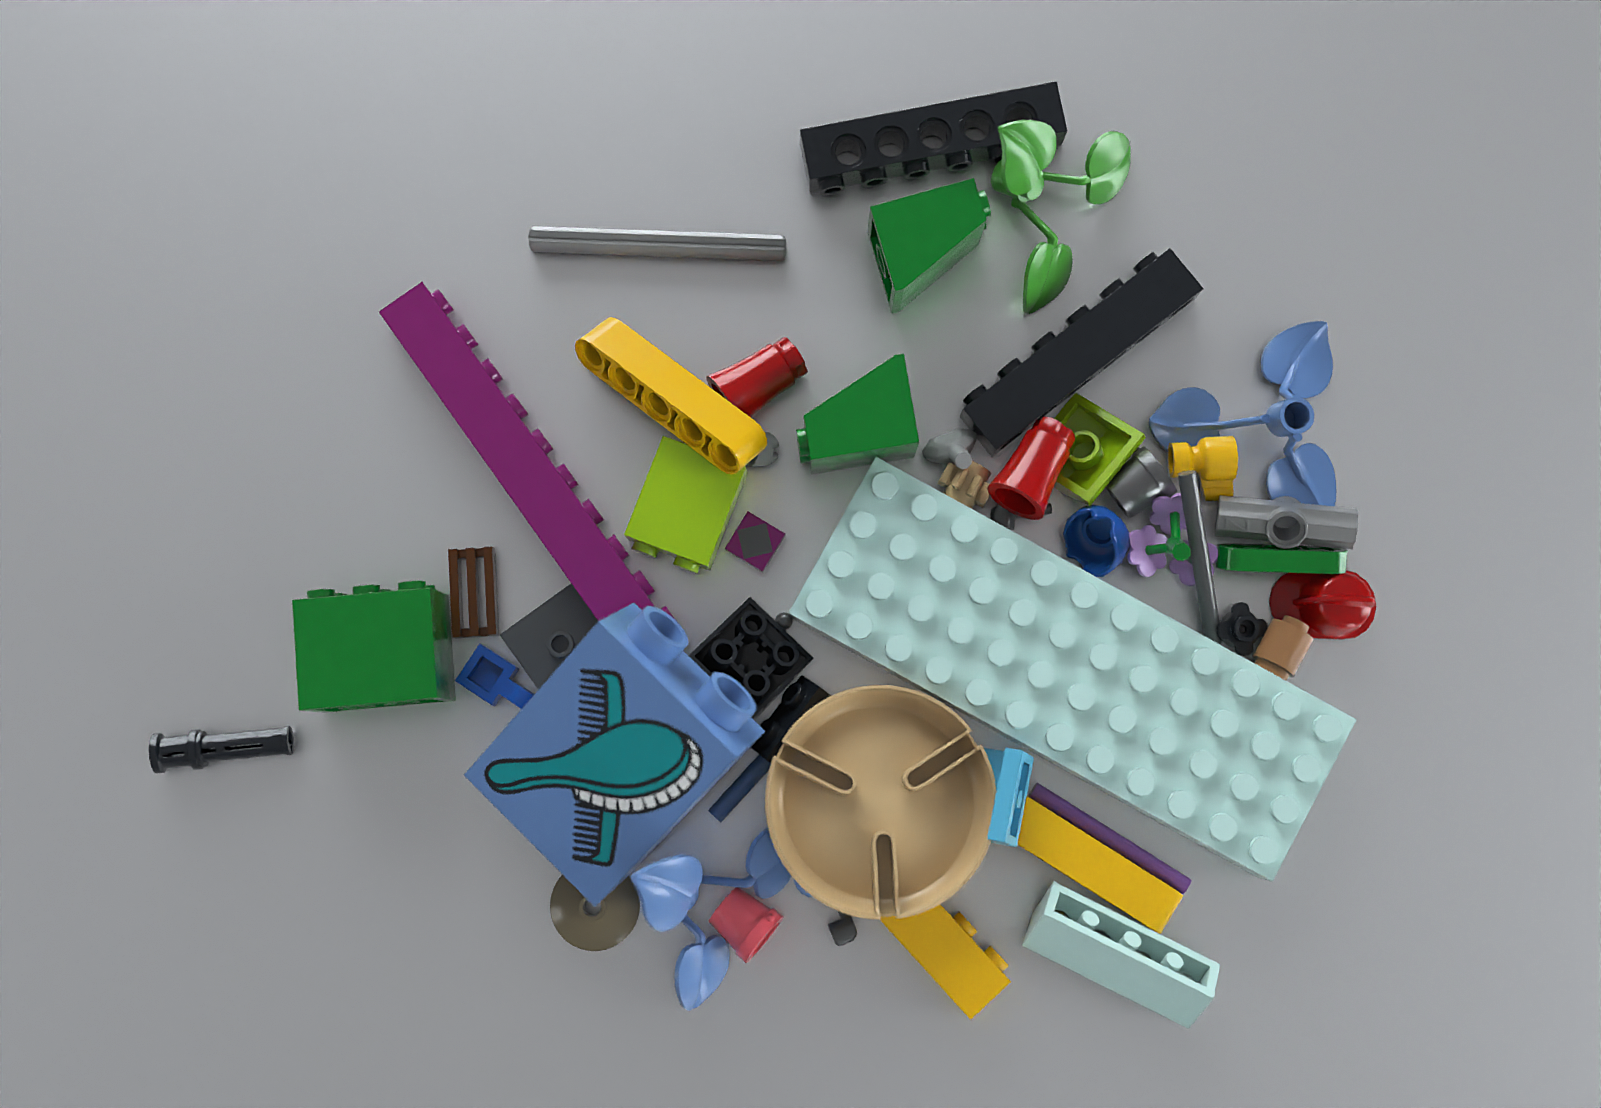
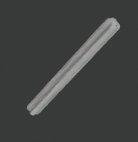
M533 226L530 228L528 238L529 247L533 252L782 261L786 256V238L783 235Z

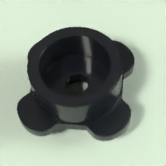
M1239 602L1232 605L1231 613L1226 614L1221 619L1216 631L1218 637L1225 644L1235 647V652L1238 655L1247 656L1253 652V644L1259 637L1264 636L1268 626L1264 619H1257L1250 612L1249 606L1246 603ZM1241 625L1245 627L1244 633L1239 631Z

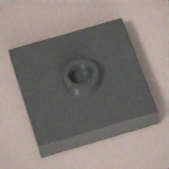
M570 584L501 633L500 636L539 690L598 623V620L574 586Z

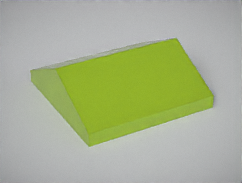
M1075 392L1054 418L1065 427L1071 429L1075 434V441L1070 448V455L1054 487L1061 493L1091 506L1146 437L1139 430Z

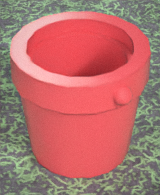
M736 887L718 906L710 917L709 923L736 951L735 954L747 963L771 937L784 916L774 908L770 909L741 888Z

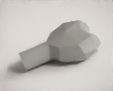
M958 428L947 434L929 440L922 450L923 456L931 462L943 464L953 462L958 468L966 469L972 464L970 453L977 440V433L969 429Z

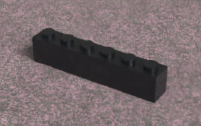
M1171 248L1159 257L1154 252L1147 255L1133 268L1137 274L1125 283L1120 278L1115 280L1099 294L1103 299L1091 310L1087 305L1080 307L1066 319L1065 322L1069 327L1057 336L1052 331L1048 332L1031 347L1035 352L1022 363L1018 358H1015L997 373L1000 380L987 389L982 384L963 399L966 406L962 409L959 417L969 430L977 433V440L991 457L1032 427L1036 420L1042 419L1043 416L1045 417L1195 300L1204 288Z

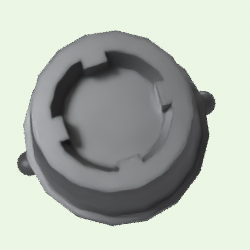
M1144 446L1138 447L1132 457L1105 487L1128 518L1151 507L1155 498L1159 496L1171 498L1172 495L1177 493V488L1167 472Z

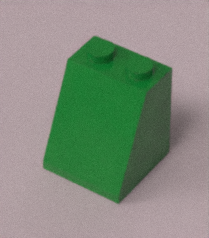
M974 178L870 206L867 233L891 314L901 311L979 245L983 230L987 228L986 217L991 216V210L986 192L984 190L978 191Z
M904 354L894 355L803 415L804 428L796 430L801 464L809 463L811 474L871 465L875 457L885 462L914 458L919 445V437Z

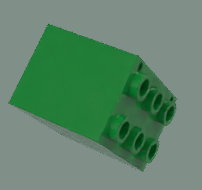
M426 581L399 582L398 590L394 591L380 589V585H360L352 587L353 594L350 595L335 593V589H316L307 591L306 599L292 600L299 711L326 713L456 701L449 595L435 590V585H426Z

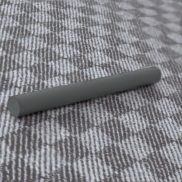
M1195 470L1182 471L1178 473L1188 542L1191 549V561L1203 635L1221 644L1223 640L1218 637L1216 631L1220 620L1197 475Z

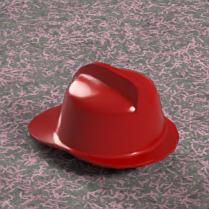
M1348 570L1342 574L1286 573L1272 587L1269 599L1271 615L1274 619L1282 620L1285 615L1294 617L1309 626L1307 633L1314 639L1343 640L1356 638L1367 631L1374 620L1377 607L1374 592L1368 582L1357 573Z

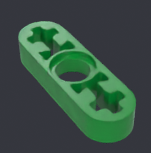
M1217 544L1218 560L1216 568L1223 570L1319 574L1346 573L1348 550L1343 548L1298 545L1294 548L1283 549L1276 547L1274 544Z

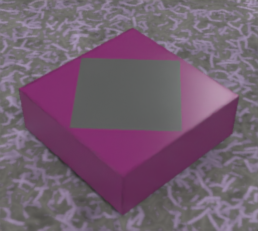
M747 511L725 550L763 573L786 534Z

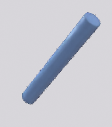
M758 755L708 811L718 821L722 822L769 771L771 763Z

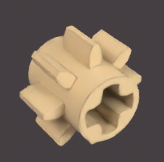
M974 461L966 469H960L949 462L938 484L945 488L944 494L972 509L974 504L983 508L990 497L987 491L989 485L987 480L991 472Z

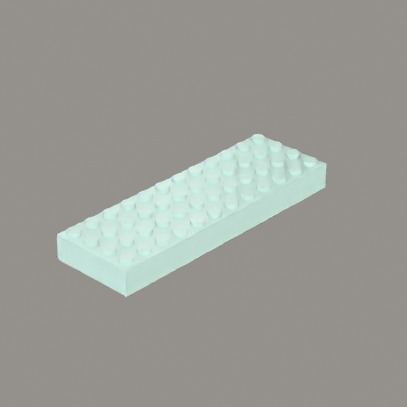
M875 457L789 611V616L793 620L1256 877L1272 882L1357 720L878 457Z

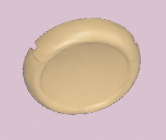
M869 685L844 690L824 699L805 712L786 733L777 757H773L765 790V812L770 838L776 853L792 878L806 892L828 907L848 915L873 920H881L880 917L896 916L898 919L920 914L936 907L958 892L978 869L991 843V840H988L987 837L997 791L988 756L982 744L977 746L969 734L972 730L966 722L949 707L933 697L919 691L892 685Z

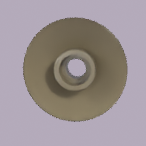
M563 874L553 888L550 899V913L553 924L561 937L576 948L586 951H602L612 948L621 943L631 933L637 923L640 912V898L630 876L600 902L601 911L597 915L587 913L585 909L587 899Z

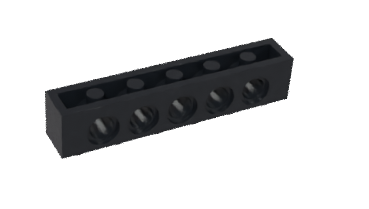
M1057 81L800 129V146L809 192L820 191L821 195H833L844 191L845 186L862 183L863 187H876L886 183L888 178L905 176L906 179H918L930 174V170L946 167L948 171H961L971 167L973 162L990 160V163L996 164L1002 160V146L998 126L1006 124L1011 120H1037L1050 125L1056 134L1057 150L1058 146H1062L1067 133ZM972 127L979 128L985 133L986 137L982 140H972L964 131ZM934 135L939 137L944 145L939 148H929L922 142V139L926 136ZM893 143L900 147L902 152L896 156H886L879 148L884 144ZM844 151H851L858 155L859 160L854 164L847 165L841 163L837 156Z

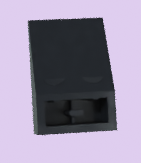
M751 597L688 655L709 677L715 672H721L739 682L755 702L756 712L751 716L753 720L814 659Z

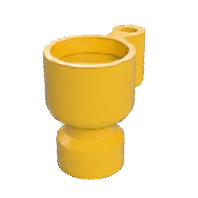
M1234 436L1204 437L1195 446H1190L1187 442L1169 443L1167 458L1168 471L1171 478H1178V473L1182 471L1195 470L1199 477L1201 492L1205 501H1219L1220 495L1233 497V480L1236 478L1238 470V450Z

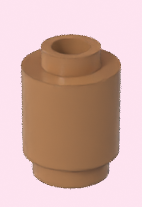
M1285 615L1282 620L1272 619L1253 654V658L1256 660L1254 663L1286 681L1288 677L1293 678L1314 640L1307 633L1309 626L1288 615Z

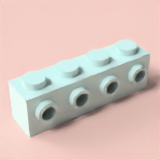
M1056 882L1052 883L1032 913L1022 946L1188 1029L1214 999L1220 967L1219 963Z

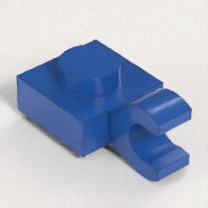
M480 643L455 679L457 683L493 706H496L503 696L522 709L534 695L533 692L513 681L520 668Z

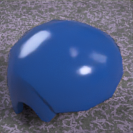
M1083 506L1067 519L1063 531V538L1067 548L1066 556L1077 560L1082 565L1083 570L1095 577H1104L1119 566L1130 546L1129 530L1125 523L1105 506Z

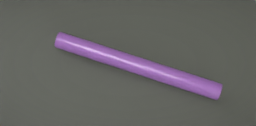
M1038 782L1029 793V798L1171 886L1182 895L1190 886L1192 881L1190 878Z

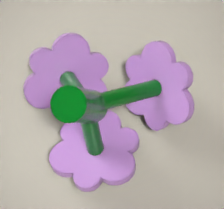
M1175 493L1171 498L1159 496L1152 502L1153 512L1150 514V522L1154 525H1160L1161 531L1171 535V537L1167 540L1165 535L1161 533L1156 534V530L1152 525H1146L1141 530L1131 531L1129 533L1130 551L1127 555L1128 562L1131 565H1136L1137 571L1141 576L1150 577L1155 574L1156 569L1165 567L1166 557L1164 554L1170 553L1174 558L1169 563L1170 571L1174 574H1179V579L1183 584L1194 586L1191 549L1189 542L1181 539V529L1186 530L1181 493ZM1207 543L1213 576L1215 569L1212 564L1218 560V549L1215 545Z

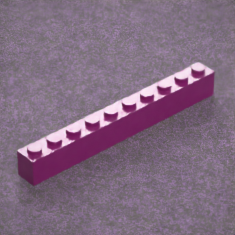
M420 282L380 310L379 313L596 619L600 621L632 603H635L641 610L647 606L656 607L649 598V595L654 593L655 590L640 570L632 574L623 560L630 555L615 534L607 539L599 528L598 524L604 521L601 514L590 499L581 503L572 490L579 484L564 463L556 468L547 454L554 450L539 428L531 432L522 419L528 413L514 393L506 397L497 384L504 379L489 358L483 362L478 359L472 349L479 344L467 327L461 324L456 328L450 320L448 314L454 311V309L441 291L437 289L431 293L424 283ZM666 606L661 608L662 611L675 619Z

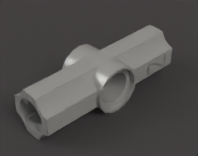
M1220 495L1216 515L1215 536L1270 541L1276 547L1283 549L1294 548L1300 544L1353 549L1358 529L1357 508L1305 504L1289 496H1280L1273 500ZM1283 516H1291L1297 520L1289 528H1280L1274 524L1278 518Z

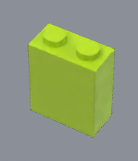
M663 436L624 533L629 541L634 542L631 549L652 558H656L658 552L675 557L674 566L698 574L700 567L710 571L748 474L746 466L736 474H726L687 444Z

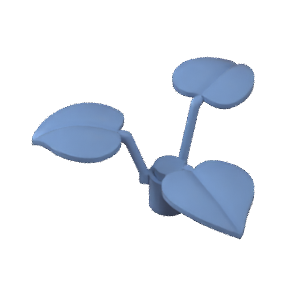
M1314 321L1290 327L1276 335L1266 345L1261 357L1262 375L1267 381L1281 385L1279 394L1285 399L1272 404L1266 414L1218 421L1220 407L1217 400L1204 389L1189 387L1169 395L1149 418L1148 426L1154 439L1167 452L1169 443L1187 442L1190 446H1195L1204 437L1220 436L1218 430L1266 424L1268 430L1275 436H1288L1289 438L1283 449L1286 458L1274 461L1267 471L1266 489L1270 500L1280 496H1289L1305 504L1335 506V472L1327 453L1313 443L1302 444L1293 451L1296 442L1302 440L1301 433L1306 432L1314 422V410L1305 399L1322 393L1327 388L1332 377L1333 358L1328 340L1327 322Z
M768 827L760 832L750 845L746 857V871L749 876L746 878L703 875V869L698 859L685 854L659 860L631 875L632 882L640 898L644 918L651 928L663 932L676 927L682 922L695 937L696 943L687 945L680 952L674 972V983L679 1003L688 1011L701 1005L718 988L726 975L730 960L729 946L726 940L719 935H712L706 939L704 932L686 915L688 910L697 902L700 884L749 888L754 885L756 896L761 899H767L782 890L791 878L790 873L776 853Z

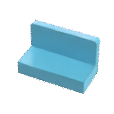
M1005 747V751L984 748L993 770L997 790L987 839L991 840V843L1017 848L1034 757L1023 750Z

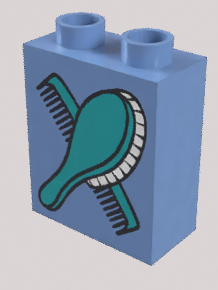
M635 603L598 621L464 774L594 907L638 867L765 732L751 718L756 712V705L751 695L739 682L721 672H715L709 677L683 651L689 642L685 631L679 623L659 608L647 606L641 610Z

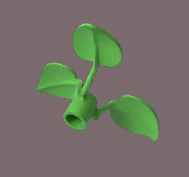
M1019 120L998 126L1002 146V160L997 163L992 172V188L999 193L1012 197L1011 206L1021 210L1047 238V242H1040L1035 246L1027 262L1023 286V313H1034L1053 301L1065 288L1071 275L1073 263L1071 248L1063 243L1058 244L1057 235L1025 203L1029 200H1035L1040 196L1044 187V180L1081 186L1087 184L1086 200L1092 204H1104L1111 200L1122 188L1130 168V141L1123 133L1109 131L1099 136L1088 152L1085 162L1086 175L1077 177L1042 171L1052 162L1056 152V134L1050 125L1037 120Z

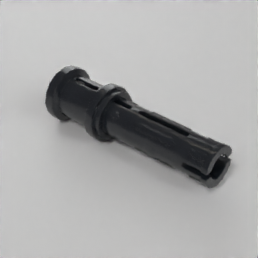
M291 726L207 735L205 731L199 729L191 730L189 735L165 737L162 733L153 734L149 741V760L155 774L165 773L167 768L191 766L194 770H198L208 766L209 762L282 754L292 755L294 752V735Z

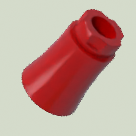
M783 337L773 345L768 344L745 359L707 375L706 379L710 388L749 417H752L778 395L795 385V381L806 375L808 370L796 346L787 337Z
M1043 416L1042 419L1036 420L1032 428L1025 433L1018 448L1004 468L988 485L987 491L991 498L1001 507L1017 516L1030 520L1042 519L1051 492L1070 455V448L1075 441L1073 431L1065 427L1060 421Z

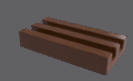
M490 546L477 549H448L452 638L498 636L495 548ZM477 558H484L487 627H480ZM461 559H466L469 628H464Z

